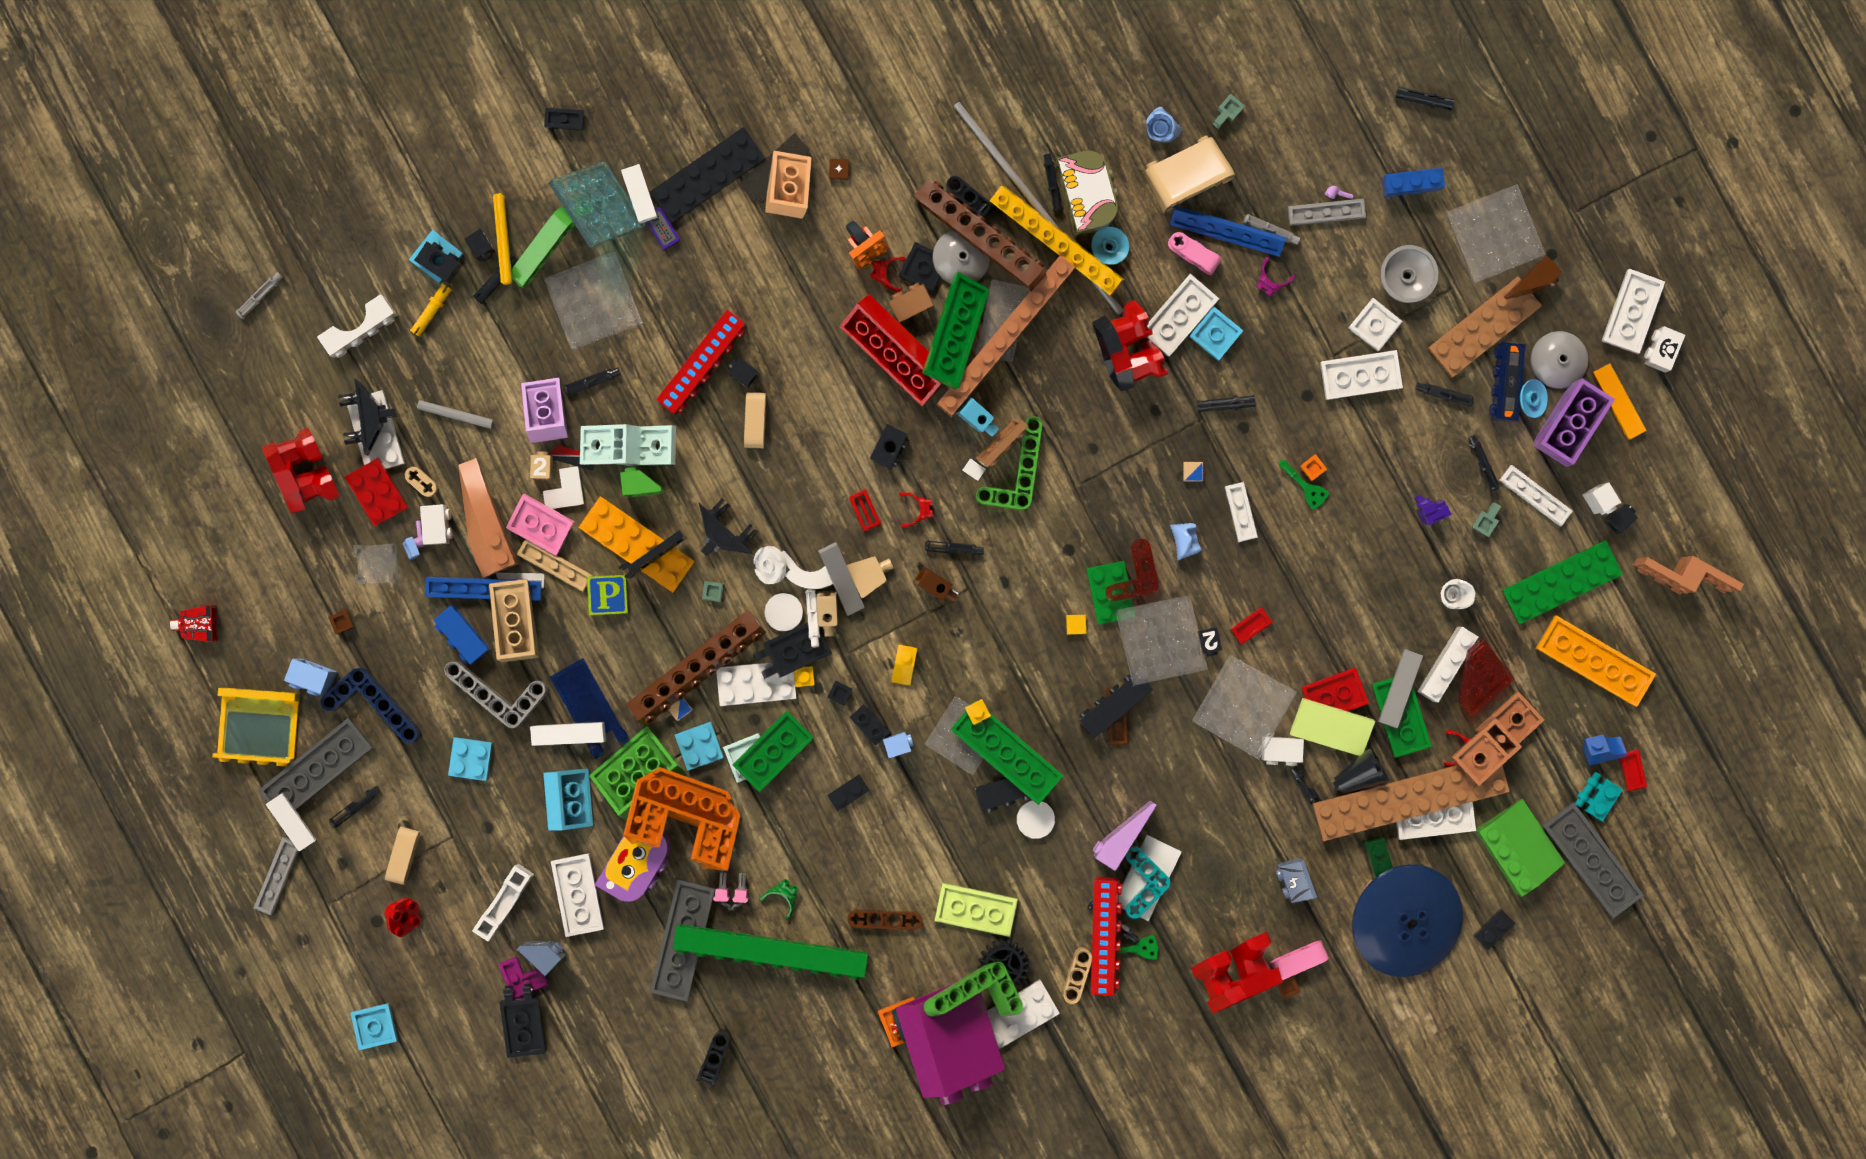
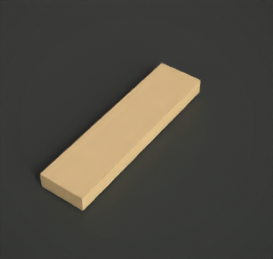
M525 539L517 553L518 556L582 592H585L587 588V577H593L592 574Z

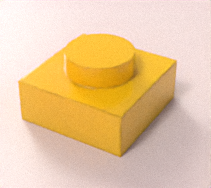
M813 666L803 667L794 671L795 687L815 685Z
M982 699L965 707L973 725L991 717Z

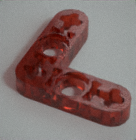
M1146 539L1135 540L1131 545L1137 579L1109 585L1105 593L1110 601L1147 595L1158 590L1159 582L1150 543ZM1138 546H1143L1144 549L1138 550ZM1143 561L1147 562L1149 565V569L1147 572L1143 571L1141 568V564ZM1131 583L1136 587L1134 594H1131L1128 590ZM1152 583V587L1142 589L1141 585ZM1114 590H1123V593H1119L1116 595L1112 594V591Z

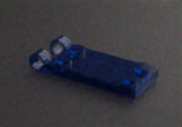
M584 658L550 676L552 683L575 723L604 722L605 734L613 731L621 745L630 740ZM599 742L586 743L595 759L604 755Z

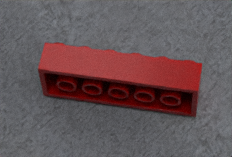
M870 294L856 304L839 326L921 406L928 402L943 386V383L922 373L929 351Z

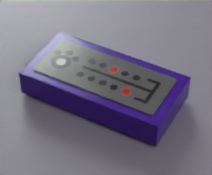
M658 208L655 210L658 218L649 220L647 223L663 250H666L678 243L680 239L662 209Z

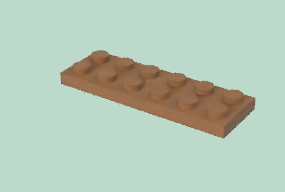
M1519 277L1512 280L1428 347V350L1451 378L1542 306L1532 293L1507 300L1504 298L1521 280Z

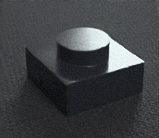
M835 680L827 698L845 706L853 688Z

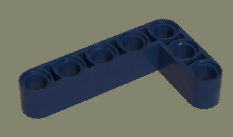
M355 668L323 695L320 700V705L324 710L333 711L339 709L359 691L404 742H416L421 737L420 728L365 668ZM359 671L364 675L361 682L356 679V674ZM344 684L349 687V692L346 695L342 692ZM371 686H374L377 691L374 696L369 694ZM329 697L335 700L333 707L327 704ZM384 700L389 703V708L386 711L381 706ZM397 714L402 717L400 725L394 722V717ZM408 729H412L415 732L413 739L407 737Z

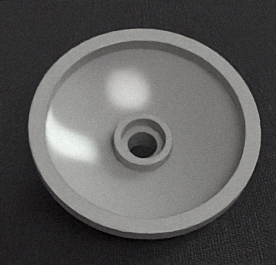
M953 230L941 236L933 250L934 268L940 277L949 284H951L953 276L957 272L977 282L986 273L990 262L989 258ZM961 252L966 254L965 259L960 258L959 254Z
M1405 245L1394 249L1387 255L1381 266L1380 277L1385 291L1392 298L1404 303H1414L1425 299L1432 293L1436 287L1439 272L1435 259L1428 251L1418 246ZM1404 273H1408L1410 278L1405 279Z
M1563 331L1551 332L1541 337L1534 345L1530 356L1531 369L1535 377L1544 385L1555 389L1567 388L1584 376L1588 367V353L1582 341L1575 335ZM1561 355L1565 356V362L1560 360Z

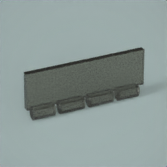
M795 133L775 150L807 156L812 159V156L808 153L810 149ZM773 153L739 183V186L753 201L757 199L761 204L767 198Z

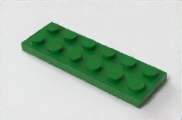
M958 272L954 274L922 372L923 374L954 390L959 388L990 289Z
M1604 540L1501 591L1517 624H1522L1623 574L1607 541Z
M965 711L950 730L1039 805L1064 775L991 713V717L973 725L967 711Z

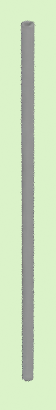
M960 102L956 103L954 108L1032 207L1057 226ZM1091 281L1118 316L1123 313V308L1115 298Z

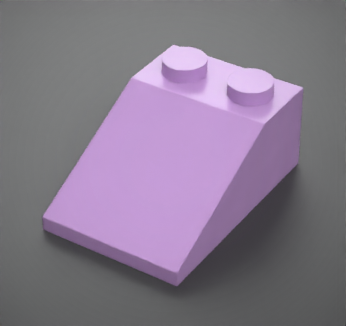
M553 378L521 383L525 427L529 442L536 443L568 438L560 379Z

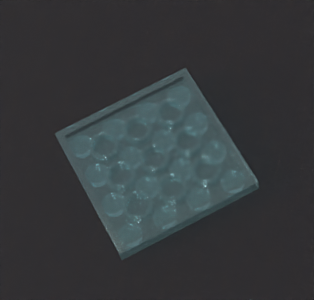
M605 161L553 178L548 183L590 248L642 229L646 225L645 222L639 224L632 202Z

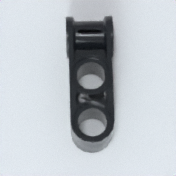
M952 176L947 180L946 191L953 193L958 198L957 201L959 203L967 204L972 209L974 215L980 214L986 220L989 214L997 209L990 200L983 197L960 177ZM953 181L958 182L960 188L952 190L949 184ZM968 193L972 194L975 200L967 202L964 196Z
M721 1029L715 1033L696 1081L699 1082L701 1080L715 1087L721 1065L731 1041V1035L727 1030ZM717 1037H725L726 1043H718ZM717 1054L720 1060L714 1062L710 1059V1055Z

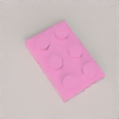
M523 494L506 528L557 556L575 521Z

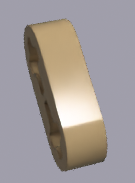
M410 467L406 470L405 479L422 495L432 497L437 494L438 485L421 469ZM417 471H418L417 476H418L421 480H420V481H418V480H416V479H412V480H411L412 475H411L410 473H411V472H417ZM423 483H426L427 485H431V484H432V487H431V488H432L433 491H432V492H429V491H428V492H425L426 487H424L422 484H423Z

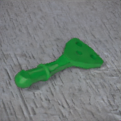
M1280 460L1279 467L1290 478L1299 483L1304 490L1305 500L1310 509L1314 510L1323 504L1329 492L1320 486L1306 483L1287 461Z
M1150 935L1142 938L1133 946L1121 947V952H1118V954L1131 952L1143 958L1155 960L1158 956L1156 937Z

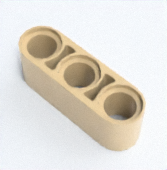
M746 393L744 448H764L766 393Z
M402 826L399 828L385 880L401 885L406 884L419 841L420 831Z
M1080 947L1075 951L1063 988V997L1069 1004H1075L1080 1000L1092 962L1091 952L1085 947ZM1082 952L1088 954V959L1084 962L1078 960V955ZM1075 971L1083 973L1080 980L1072 978V974ZM1074 989L1077 991L1076 997L1068 998L1066 996L1067 991Z

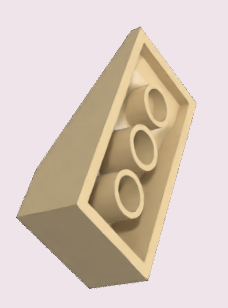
M528 579L489 584L497 660L502 663L539 658Z

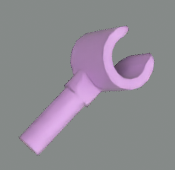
M1337 186L1328 187L1325 195L1332 199L1336 195L1349 199L1353 198L1352 194L1341 191Z
M420 520L416 521L418 537L413 539L418 549L425 546L423 545Z

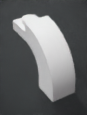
M785 551L781 552L786 561V569H790L785 576L794 584L807 589H822L833 585L826 567L815 572H806L801 570Z

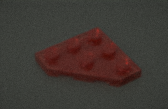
M1483 638L1467 650L1458 699L1460 706L1471 718L1514 681V678Z

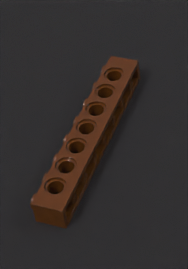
M928 179L914 195L917 203L1032 292L1046 276L1045 266L1037 259L1035 261L1029 257L1030 254L1025 249L1021 248L1019 250L1014 246L1016 243L1011 238L1001 236V231L994 225L991 227L987 225V221L980 214L974 215L972 209L967 204H960L957 201L958 198L953 193L949 192L947 194L939 182L935 181L933 183ZM936 198H942V200L939 203H934V200ZM950 209H957L955 213L948 214ZM965 220H971L968 225H962ZM979 231H985L983 236H977ZM994 242H1000L998 247H991ZM1014 253L1013 258L1005 259L1007 254ZM1022 265H1029L1028 269L1024 271L1020 270V267Z
M747 610L626 703L636 719L644 726L653 723L657 716L667 712L677 701L684 699L688 692L698 688L708 677L715 675L718 669L723 665L729 664L736 655L746 651L753 642L759 641L766 633L765 629L756 617ZM746 631V634L740 637L741 633ZM731 643L730 647L725 649V646ZM716 654L715 658L710 661L711 656ZM700 666V670L695 672V669ZM685 678V681L679 684L681 679ZM670 690L669 694L664 696L665 692ZM655 701L654 705L649 708L650 703Z

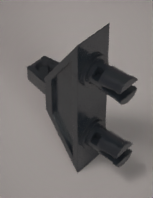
M354 378L355 393L340 394L338 398L348 399L339 402L340 407L358 405L361 429L356 432L343 433L345 437H353L344 440V443L348 445L362 442L364 455L369 456L384 423H388L387 418L397 417V410L394 408L386 409L385 405H380L363 384Z
M721 498L711 510H707L699 503L707 536L704 540L707 544L701 550L705 556H708L713 550L717 553L720 549L755 555L747 547V543L759 531L755 529L748 535L753 527L749 524L739 536H735L719 521V517L731 506L729 503L720 508L725 501Z

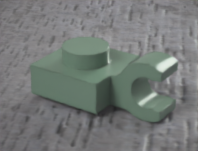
M1230 94L1217 109L1221 114L1216 118L1213 125L1219 129L1227 118L1232 122L1245 105Z
M1492 502L1487 513L1481 511L1471 527L1489 537L1499 522L1494 517L1501 506Z

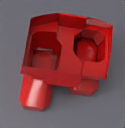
M309 428L299 431L295 439L276 445L272 442L261 447L290 513L306 510L304 503L318 495L328 501L340 498L326 465L310 472L297 475L293 467L305 460L316 462L323 459Z
M1267 932L1255 936L1229 950L1237 966L1238 980L1233 981L1227 972L1232 961L1228 950L1211 956L1191 968L1194 977L1204 982L1210 997L1207 1004L1213 1014L1283 982L1279 968L1271 970L1263 957V954L1272 942Z

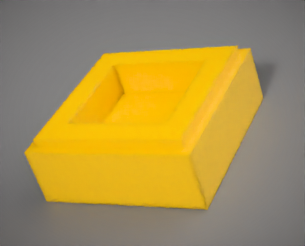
M1066 615L1067 635L1086 634V615Z

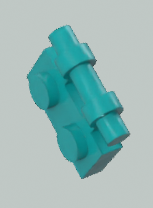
M1594 772L1592 777L1587 779V785L1583 791L1577 795L1578 799L1575 804L1581 808L1586 802L1588 806L1584 811L1603 822L1623 789L1608 779H1604L1602 784H1600L1598 781L1602 775ZM1593 788H1596L1597 791L1591 799L1589 795L1592 792Z

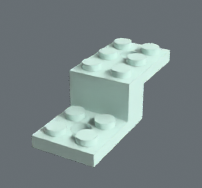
M627 424L581 426V465H675L676 426L640 427ZM599 440V442H600V447H599V449L597 450V449H596V443H597V441ZM659 441L660 448L657 450L656 443Z

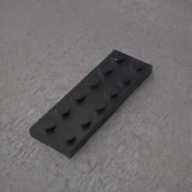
M743 127L651 190L650 193L673 224L759 165L766 158Z

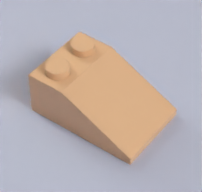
M779 151L773 152L765 212L803 219L808 207L811 157Z

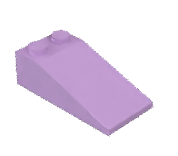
M1152 801L1147 802L1101 842L1098 841L1092 850L1094 851L1093 856L1116 871L1155 809L1156 804Z

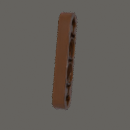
M856 909L852 910L847 918L849 925L854 928L917 930L922 925L921 915L918 912ZM855 913L858 914V917H865L864 913H868V925L864 924V920H859L858 924H855L851 917H854ZM873 914H878L881 917V922L877 925L870 922V917ZM898 915L900 923L898 925L890 924V916ZM902 915H907L906 919H912V916H916L919 922L916 923V926H912L911 922H905L906 926H902Z

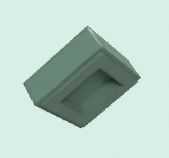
M704 581L702 600L721 602L724 583Z

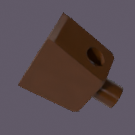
M924 566L913 581V583L942 601L946 598L953 603L959 594L951 589L953 584ZM941 584V589L939 591L936 590L937 585Z

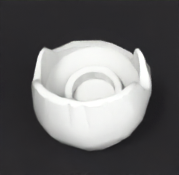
M1453 579L1447 582L1440 593L1443 604L1450 609L1468 608L1475 600L1473 586L1460 579Z

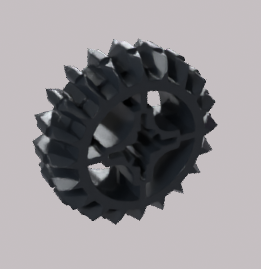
M1000 939V945H997L995 940L992 941L993 948L987 944L986 949L988 953L983 950L981 951L985 958H978L979 962L984 963L983 965H978V969L987 965L989 960L993 963L1007 960V966L1009 967L1007 972L1015 975L1011 978L1013 984L1016 982L1021 986L1022 983L1019 978L1026 980L1027 977L1022 973H1029V969L1024 966L1030 964L1027 960L1023 961V959L1028 957L1027 953L1021 955L1024 948L1020 947L1017 950V942L1010 946V939L1007 940L1006 945H1004L1003 939ZM1008 950L1004 957L993 956L997 951ZM1013 954L1020 961L1019 970L1015 969L1010 963Z

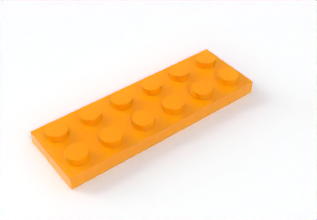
M601 496L578 527L630 564L664 541V539ZM674 547L641 571L674 593L695 561Z
M1557 615L1553 617L1535 648L1634 707L1639 705L1656 673Z

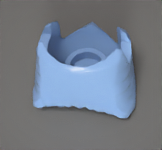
M1163 107L1154 109L1146 120L1149 138L1158 142H1171L1179 137L1183 131L1182 127L1177 124Z
M1196 524L1170 525L1175 539L1178 561L1197 554L1202 550L1196 535Z

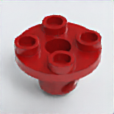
M410 898L400 899L395 903L389 904L385 909L384 915L387 919V928L390 933L398 937L409 934L421 923L419 905Z

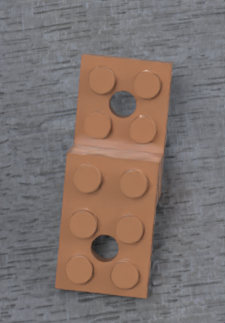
M1694 556L1681 557L1674 571L1648 557L1638 558L1633 566L1638 568L1637 571L1646 576L1650 574L1655 577L1654 581L1662 585L1668 584L1671 586V590L1678 594L1696 592L1701 581L1715 584V588L1723 593L1741 591L1744 585Z
M1517 691L1475 729L1477 734L1458 750L1452 758L1475 784L1480 786L1522 747L1519 743L1536 729L1544 719ZM1515 713L1521 715V722L1519 724H1514L1512 721V716ZM1478 753L1484 755V762L1481 764L1475 762V756Z

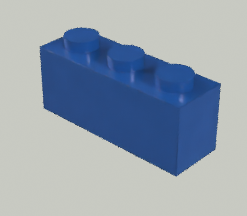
M1443 168L1386 174L1381 179L1384 198L1441 191L1445 187Z
M450 605L433 620L436 623L435 628L440 634L444 633L448 637V644L453 649H458L461 653L459 657L466 664L468 662L469 664H475L491 650L455 606Z

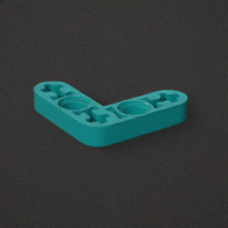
M1131 846L1125 858L1149 881L1126 905L1125 910L1128 916L1136 919L1141 917L1169 888L1171 882L1169 877L1140 848ZM1131 850L1133 852L1137 850V856L1141 860L1143 856L1146 858L1139 864L1138 867L1136 866V864L1139 862L1135 858H1129L1131 856L1129 853ZM1145 863H1150L1153 866V871L1150 874H1145L1142 871ZM1157 870L1160 872L1157 875L1161 879L1166 878L1164 881L1166 885L1164 887L1162 885L1158 887V881L1154 877L1152 880L1149 879L1155 875ZM1147 890L1153 892V898L1150 901H1145L1142 897L1143 893ZM1138 898L1142 903L1146 904L1144 908L1142 905L1138 907V914L1130 913V906H1137L1139 904L1136 901Z

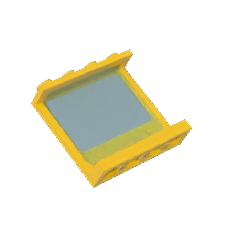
M218 688V696H222L218 751L213 753L214 758H219L220 762H231V759H238V763H250V760H254L260 765H269V762H276V766H288V763L295 761L300 693Z

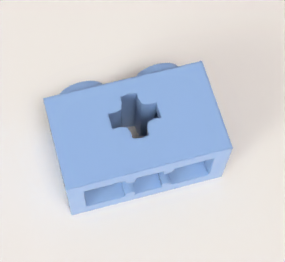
M906 731L883 739L889 758L910 752L911 747L914 746L911 734L907 735Z

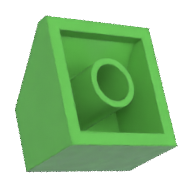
M636 467L625 468V472H620L622 494L627 498L665 494V489L645 473L636 469Z

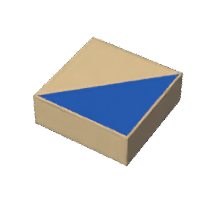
M1183 462V481H1203V462Z
M684 698L674 703L669 712L676 721H679L693 709Z

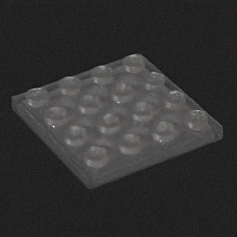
M1518 184L1445 213L1473 284L1546 255Z
M615 251L544 278L571 350L578 349L643 323Z
M1190 595L1116 611L1133 686L1208 670L1199 641L1198 627Z
M1229 655L1192 722L1253 757L1260 759L1296 697L1297 692Z

